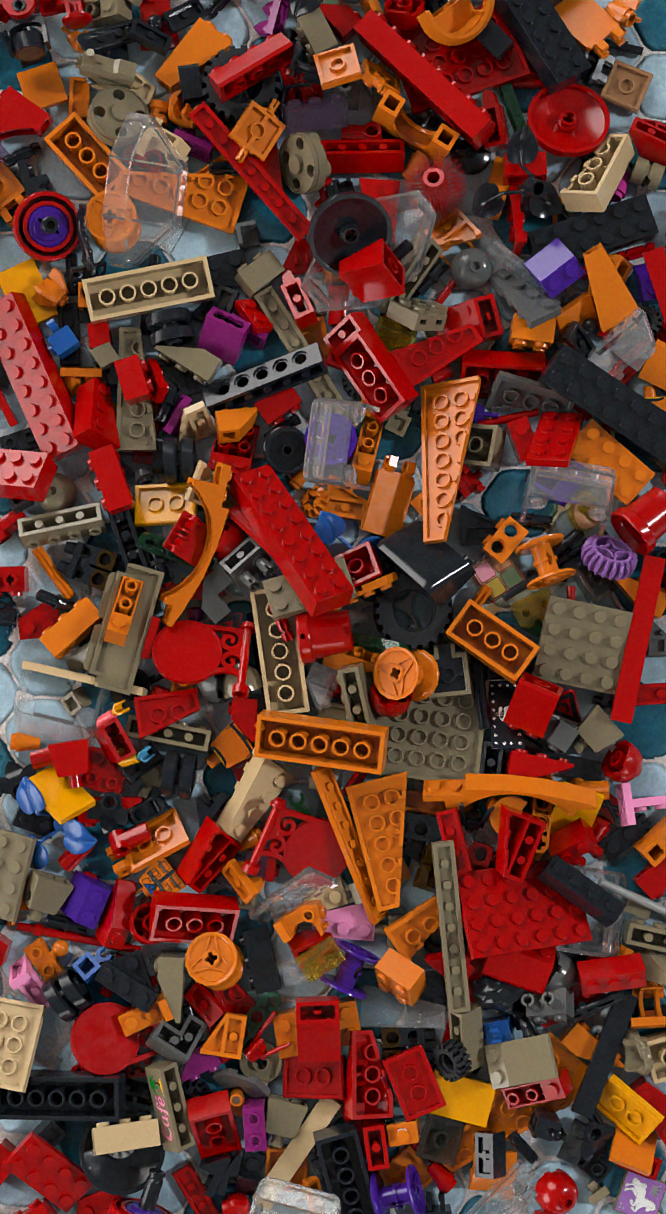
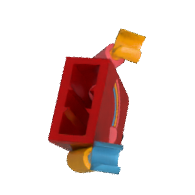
M125 700L115 703L113 709H109L98 717L96 721L97 730L94 735L109 761L115 762L121 767H127L140 761L147 762L155 754L150 755L147 753L151 746L144 747L139 753L134 749L117 718V715H122L130 710V708L123 709L122 703Z

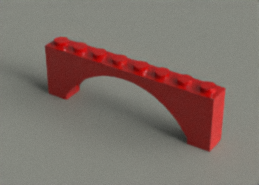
M9 86L6 90H3L0 93V141L23 135H38L41 138L53 122L50 114Z

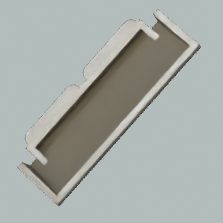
M128 563L125 573L116 571V573L112 572L108 575L98 610V616L103 618L101 624H96L93 628L83 667L85 670H88V673L96 675L94 686L126 695L131 694L164 572ZM123 575L144 581L124 647L104 641Z

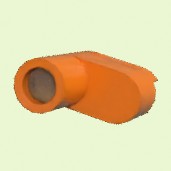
M234 1087L230 1096L233 1113L237 1117L243 1116L242 1108L245 1096L241 1087Z

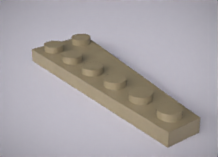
M120 327L119 358L124 359L138 354L142 360H146L142 329L140 327ZM118 378L116 425L121 448L117 449V451L158 452L151 399L130 406L125 401Z

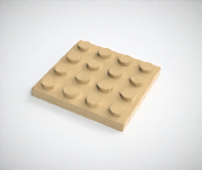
M0 997L1 1089L26 1092L47 1006Z

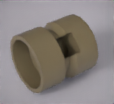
M638 156L628 182L637 186L644 184L645 189L656 192L666 166L655 162L651 165L649 160Z

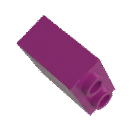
M213 306L205 317L196 348L205 349L221 359L223 363L234 366L241 356L251 323ZM214 314H220L224 318L243 325V328L235 327L233 324L218 319Z
M245 1097L242 1108L245 1152L265 1151L269 1141V1133H266L265 1128L266 1097L253 1099Z

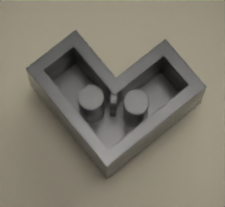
M552 715L543 738L533 739L536 741L542 739L546 742L545 747L555 753L560 751L566 753L579 731Z
M189 1014L182 1020L178 1029L161 1020L152 1030L145 1045L166 1059L176 1061L177 1066L181 1067L190 1058L207 1024L192 1014Z

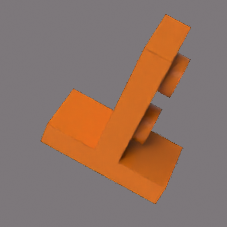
M163 992L159 994L149 1013H145L136 1007L118 1015L126 1037L165 1019L167 1022L174 1019Z

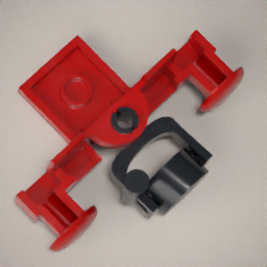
M0 0V37L7 47L11 58L16 57L18 60L27 62L35 61L45 56V45L48 50L52 49L44 17L66 13L67 15L62 19V24L68 29L79 30L91 24L92 15L83 9L86 7L85 0ZM29 26L42 27L43 35L38 31L27 30L19 32L11 38L12 33L21 28Z

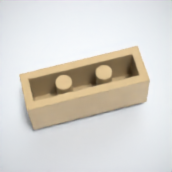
M152 1115L141 1116L139 1121L131 1122V1118L121 1119L117 1125L109 1126V1122L96 1123V1128L91 1129L94 1156L161 1145L158 1118L152 1119Z

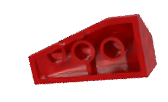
M351 1030L345 1081L346 1099H344V1116L352 1120L393 1118V1094L388 1086L385 1069H383L372 1030Z

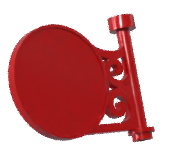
M192 620L176 621L172 627L165 626L155 637L152 646L154 665L166 679L184 685L197 684L218 674L236 676L238 680L232 686V696L238 699H245L249 696L250 689L246 685L251 634L256 632L255 624L245 621L240 625V628L203 624ZM215 632L227 634L222 636V639L220 641L218 635ZM233 635H235L239 640L236 645H234L235 637ZM228 640L231 641V646L226 645L225 642ZM227 658H231V659L229 660V663H230V664H228V663L225 662V660H226ZM233 658L240 661L239 670L235 669L236 661Z
M275 797L270 802L273 808L251 859L245 860L242 866V870L245 873L257 876L261 868L258 864L260 857L272 856L279 859L296 880L306 884H322L339 876L347 867V863L329 819L317 818L288 809L284 799ZM287 816L304 820V822L296 826L292 818H283ZM282 819L283 828H286L287 824H290V827L288 829H282L280 827V821ZM270 839H278L281 841L278 847H274L277 846L276 840H271L269 842L270 849H264L267 841Z
M150 976L153 986H156L158 984L156 977ZM113 1002L97 1003L85 1009L74 1022L70 1036L71 1050L77 1062L86 1070L99 1075L114 1074L131 1064L159 1054L152 1049L136 1056L140 1044L145 1048H150L145 1045V1037L152 1032L158 1023L147 1027L142 1032L138 1031L126 1037L118 1015L136 1008V1006L124 1007Z

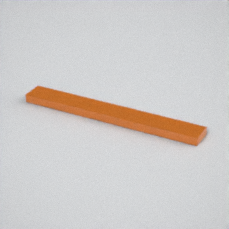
M319 766L310 773L370 924L376 925L388 916L389 912L388 910L378 912L359 836L332 768Z

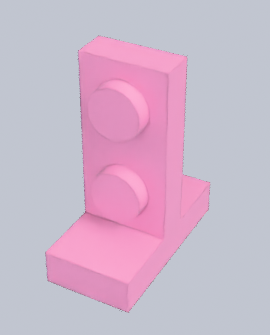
M630 782L615 785L621 827L636 825L635 812L647 811V807L654 806V810L666 809V795L632 799Z
M25 954L9 966V985L13 990L19 988L31 1003L45 1005L48 1008L50 1004L42 991V985L45 982L31 967V961Z

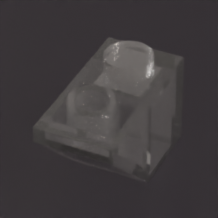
M314 662L306 678V683L318 712L323 714L324 710L328 709L331 705L333 690H337L339 687L336 677L337 671Z

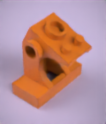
M321 899L307 900L291 911L283 913L274 923L273 927L284 944L294 937L299 930L298 924L303 921L312 923L322 936L327 930V926H329V921H325V918H327L325 905L322 906Z
M646 980L647 987L632 989V995L639 998L637 1001L638 1017L630 1019L629 1029L666 1027V1016L662 1015L660 998H664L662 985ZM643 998H653L655 1010L644 1011Z

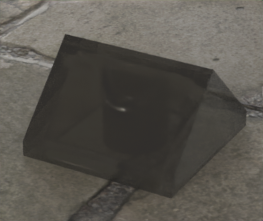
M583 561L571 567L577 571L572 577L587 603L594 604L617 589L612 579L602 578L598 574L594 575L593 571L588 570V566L583 565Z
M428 1113L415 1155L453 1167L465 1124Z

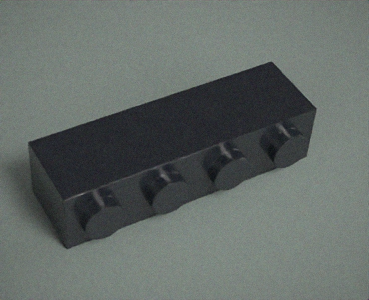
M556 854L546 861L537 876V879L606 928L617 921L626 906L625 903Z

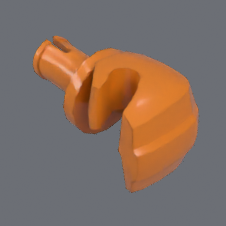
M178 90L169 99L168 119L180 127L195 129L197 126L188 116L194 109L188 103L186 105L183 103L182 91Z

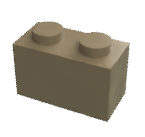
M268 250L266 253L259 252L252 258L254 262L250 265L245 263L237 269L238 274L234 279L249 299L278 278L285 270L271 250Z

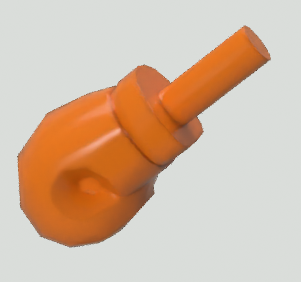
M62 26L61 30L68 35L67 41L76 52L83 53L84 51L77 37L78 34L89 31L79 32L74 30L71 32L68 28Z

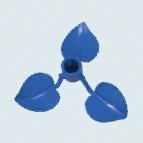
M320 511L314 530L323 544H331L337 538L349 549L354 548L340 536L346 530L344 519L336 514ZM371 536L360 543L369 541L379 558L382 556V553L376 547L382 538Z
M27 776L23 777L16 792V800L21 810L28 815L35 812L38 816H51L48 812H41L45 808V801L39 789ZM78 816L62 825L54 820L55 830L40 839L39 842L38 840L36 841L30 868L39 870L48 864V851L41 844L59 831L64 835L63 844L70 853L76 855L90 850L98 840L78 821Z

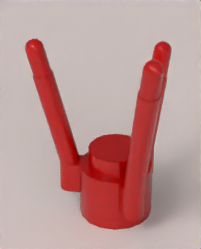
M276 1011L271 1013L257 1034L250 1040V1044L245 1047L244 1054L249 1061L255 1062L259 1058L264 1060L268 1056L291 1046V1042H287L266 1052L264 1039L258 1040L275 1017Z

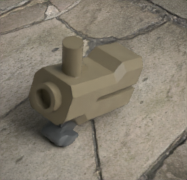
M91 48L87 49V51L84 50L82 56L78 55L76 68H79V75L86 76L85 81L90 85H96L98 82L109 86H121L130 89L135 79L137 63L98 55Z

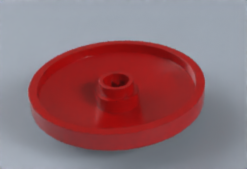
M574 83L553 95L549 94L546 87L540 90L533 97L529 105L526 121L527 126H530L532 133L538 141V146L553 155L573 158L587 155L601 145L609 130L610 114L607 105L596 92L586 86Z

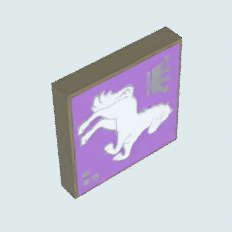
M625 1170L613 1210L623 1214H658L666 1191V1182L657 1178L655 1181Z

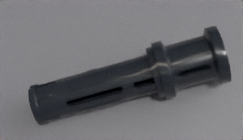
M625 990L612 991L588 1002L579 1001V1004L574 1006V1018L567 1019L568 1025L574 1026V1023L584 1018L586 1020L590 1019L593 1013L628 1000Z

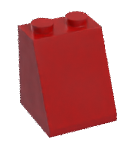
M383 238L340 261L338 275L341 281L348 284L353 296L358 297L362 303L399 296L405 293V268Z
M524 672L519 679L503 722H506L507 726L514 730H519L520 728L527 731L526 734L533 738H543L564 688Z

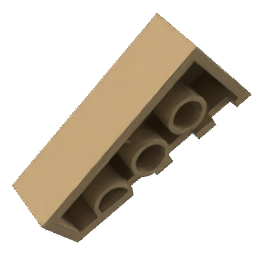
M609 134L594 152L595 156L584 163V169L581 173L572 177L570 186L560 191V196L567 211L604 212L635 154L629 134Z
M254 749L250 762H247L243 769L245 772L241 780L236 782L232 797L228 798L216 821L227 834L240 843L269 808L271 800H274L293 778L275 760L254 757Z

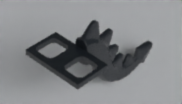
M79 204L76 216V231L82 252L81 262L83 265L70 268L69 284L82 282L83 279L103 276L106 271V261L94 263L93 250L89 245V238L85 234L86 228L83 225L87 206L84 204ZM97 267H103L100 274L92 275V271ZM83 270L82 277L72 279L74 272Z

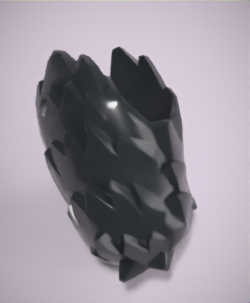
M486 975L480 976L470 984L473 998L481 1006V1009L485 1011L494 1010L502 1014L516 1016L526 1014V1007L523 1006L521 998L524 994H535Z

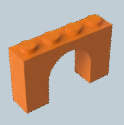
M388 88L378 104L371 122L379 123L382 130L396 139H404V144L415 151H421L429 159L431 156V161L433 162L435 156V162L438 165L437 155L442 165L444 158L446 159L460 134L444 123L440 125L437 131H430L420 127L404 113L403 106L406 99Z

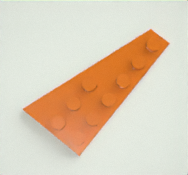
M120 171L114 191H119L138 202L232 235L248 184L241 176L230 174H172L168 172Z

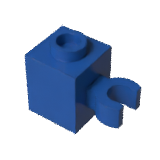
M53 318L46 322L53 335L47 338L50 343L47 347L54 357L58 355L63 360L82 347L68 325L60 329Z
M104 946L97 949L94 957L87 951L72 964V967L88 986L95 981L94 978L101 968L100 965L105 960L111 961L113 959L111 954L105 958L101 957V954L106 950Z
M510 1014L485 1019L482 1024L483 1038L486 1039L487 1045L511 1041L515 1036Z

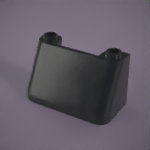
M415 520L382 539L376 545L385 559L396 568L398 567L416 583L426 595L433 599V602L439 608H442L476 573L472 567L474 562L467 555L462 557L446 542L426 545L423 542V520Z

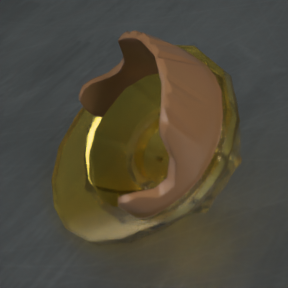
M587 490L580 491L567 509L568 520L574 528L589 531L599 525L597 520L600 511L598 510V503L594 494Z

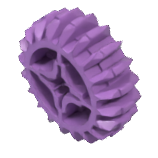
M599 533V535L593 534L592 537H588L580 553L583 565L588 566V570L593 571L594 575L598 574L602 578L606 577L609 580L613 578L616 581H619V579L625 580L626 577H630L638 561L636 559L637 554L634 553L635 549L630 548L629 543H624L623 539H617L616 536L612 537L609 534L605 536L602 533Z

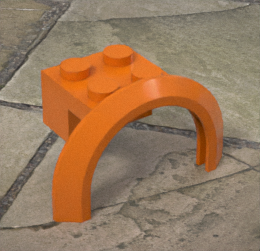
M450 0L433 14H431L430 10H426L417 17V20L424 32L433 41L449 46L460 45L475 38L486 27L491 18L495 0H483L482 10L474 9L470 0Z

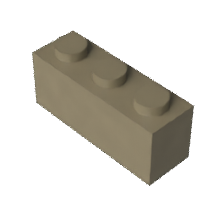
M470 1001L471 1011L449 1014L448 1012L450 1039H456L457 1043H462V1048L466 1047L467 1051L465 1052L470 1054L468 1060L472 1061L470 1066L472 1067L471 1071L485 1065L481 1006Z

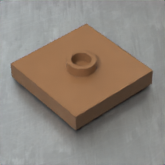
M616 59L600 97L605 102L637 114L653 74Z

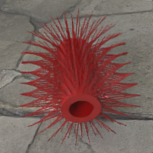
M426 155L427 162L422 165L421 169L418 167L419 170L417 172L415 170L414 174L411 175V178L414 177L409 182L412 183L410 184L412 185L410 186L411 190L404 189V191L409 193H405V195L410 197H406V199L411 201L409 203L410 206L413 207L416 204L415 211L422 207L423 209L418 212L420 215L422 211H426L424 214L426 216L427 213L429 214L428 211H430L431 216L433 215L434 219L436 218L437 224V209L438 212L440 209L442 217L447 215V208L452 210L451 207L453 205L458 207V201L455 199L466 197V194H462L466 193L462 189H467L461 187L462 185L465 187L466 184L461 183V180H459L457 174H462L460 171L459 173L457 170L455 173H449L457 169L456 166L448 171V167L445 166L444 168L447 162L445 161L442 166L436 155V160L439 162L438 166L434 156L433 168H430Z

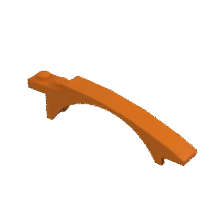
M217 462L212 482L188 477L187 484L198 496L205 512L207 525L206 542L202 556L193 571L177 586L161 593L159 596V600L164 601V604H166L162 622L167 626L172 627L184 611L201 583L219 544L229 512L228 508L222 506L227 497V483L232 477L231 466L228 464Z
M465 773V779L424 780L423 802L445 801L446 810L457 807L458 812L460 811L459 803L461 802L465 807L486 797L507 794L525 795L545 800L559 807L569 816H575V810H597L596 790L543 778L507 774Z

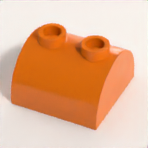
M511 794L498 795L495 798L490 796L484 806L487 808V811L491 806H494V810L487 819L492 829L497 833L499 832L501 804L522 811L527 804L525 800Z

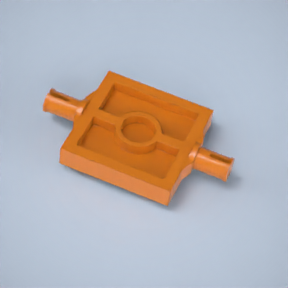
M366 58L361 64L362 82L366 86L377 88V92H380L383 96L388 88L398 95L401 94L400 79L387 71L382 62L375 64Z
M273 98L267 108L261 107L253 100L250 101L228 137L238 143L241 148L235 157L236 160H239V163H243L248 154L254 155L261 162L264 161L285 129L286 125L279 121L274 114L280 105V102Z

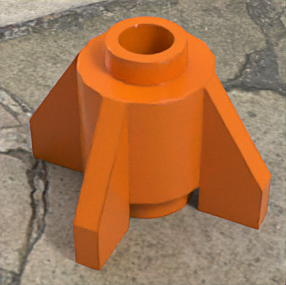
M613 0L606 6L605 11L619 22L620 28L625 32V35L627 30L624 27L630 28L634 22L641 23L642 21L634 12V10L638 9L641 0Z
M54 267L48 275L49 277L34 287L37 292L32 297V300L38 305L57 308L58 306L63 307L69 300V291L63 275Z

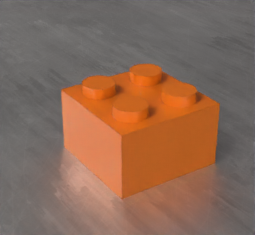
M514 313L510 321L507 346L512 347L516 351H524V348L532 349L534 353H545L554 342L556 318H552L529 329L527 321L520 319L517 313Z
M390 947L375 966L378 987L385 993L390 992L395 995V998L403 1005L407 1003L413 1007L427 988L425 970Z

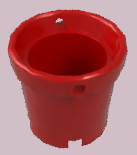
M657 487L651 488L628 506L618 507L611 513L610 520L615 532L623 539L624 543H629L630 548L635 549V552L638 554H650L655 549L656 542L666 532V492Z
M349 610L329 611L313 618L308 611L295 615L298 646L304 665L314 663L316 659L354 651Z

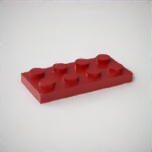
M542 412L525 458L526 466L568 468L584 422V413Z
M33 1131L3 1161L5 1169L66 1213L93 1186L79 1165Z

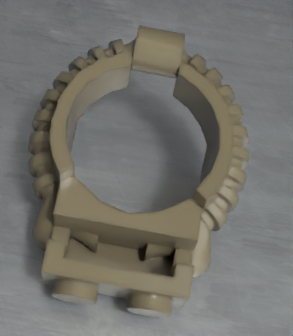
M637 1029L626 1030L623 1039V1045L625 1046V1071L638 1072L646 1076L653 1069V1059L650 1058L646 1037H640Z

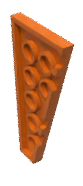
M407 771L346 787L378 912L400 906Z

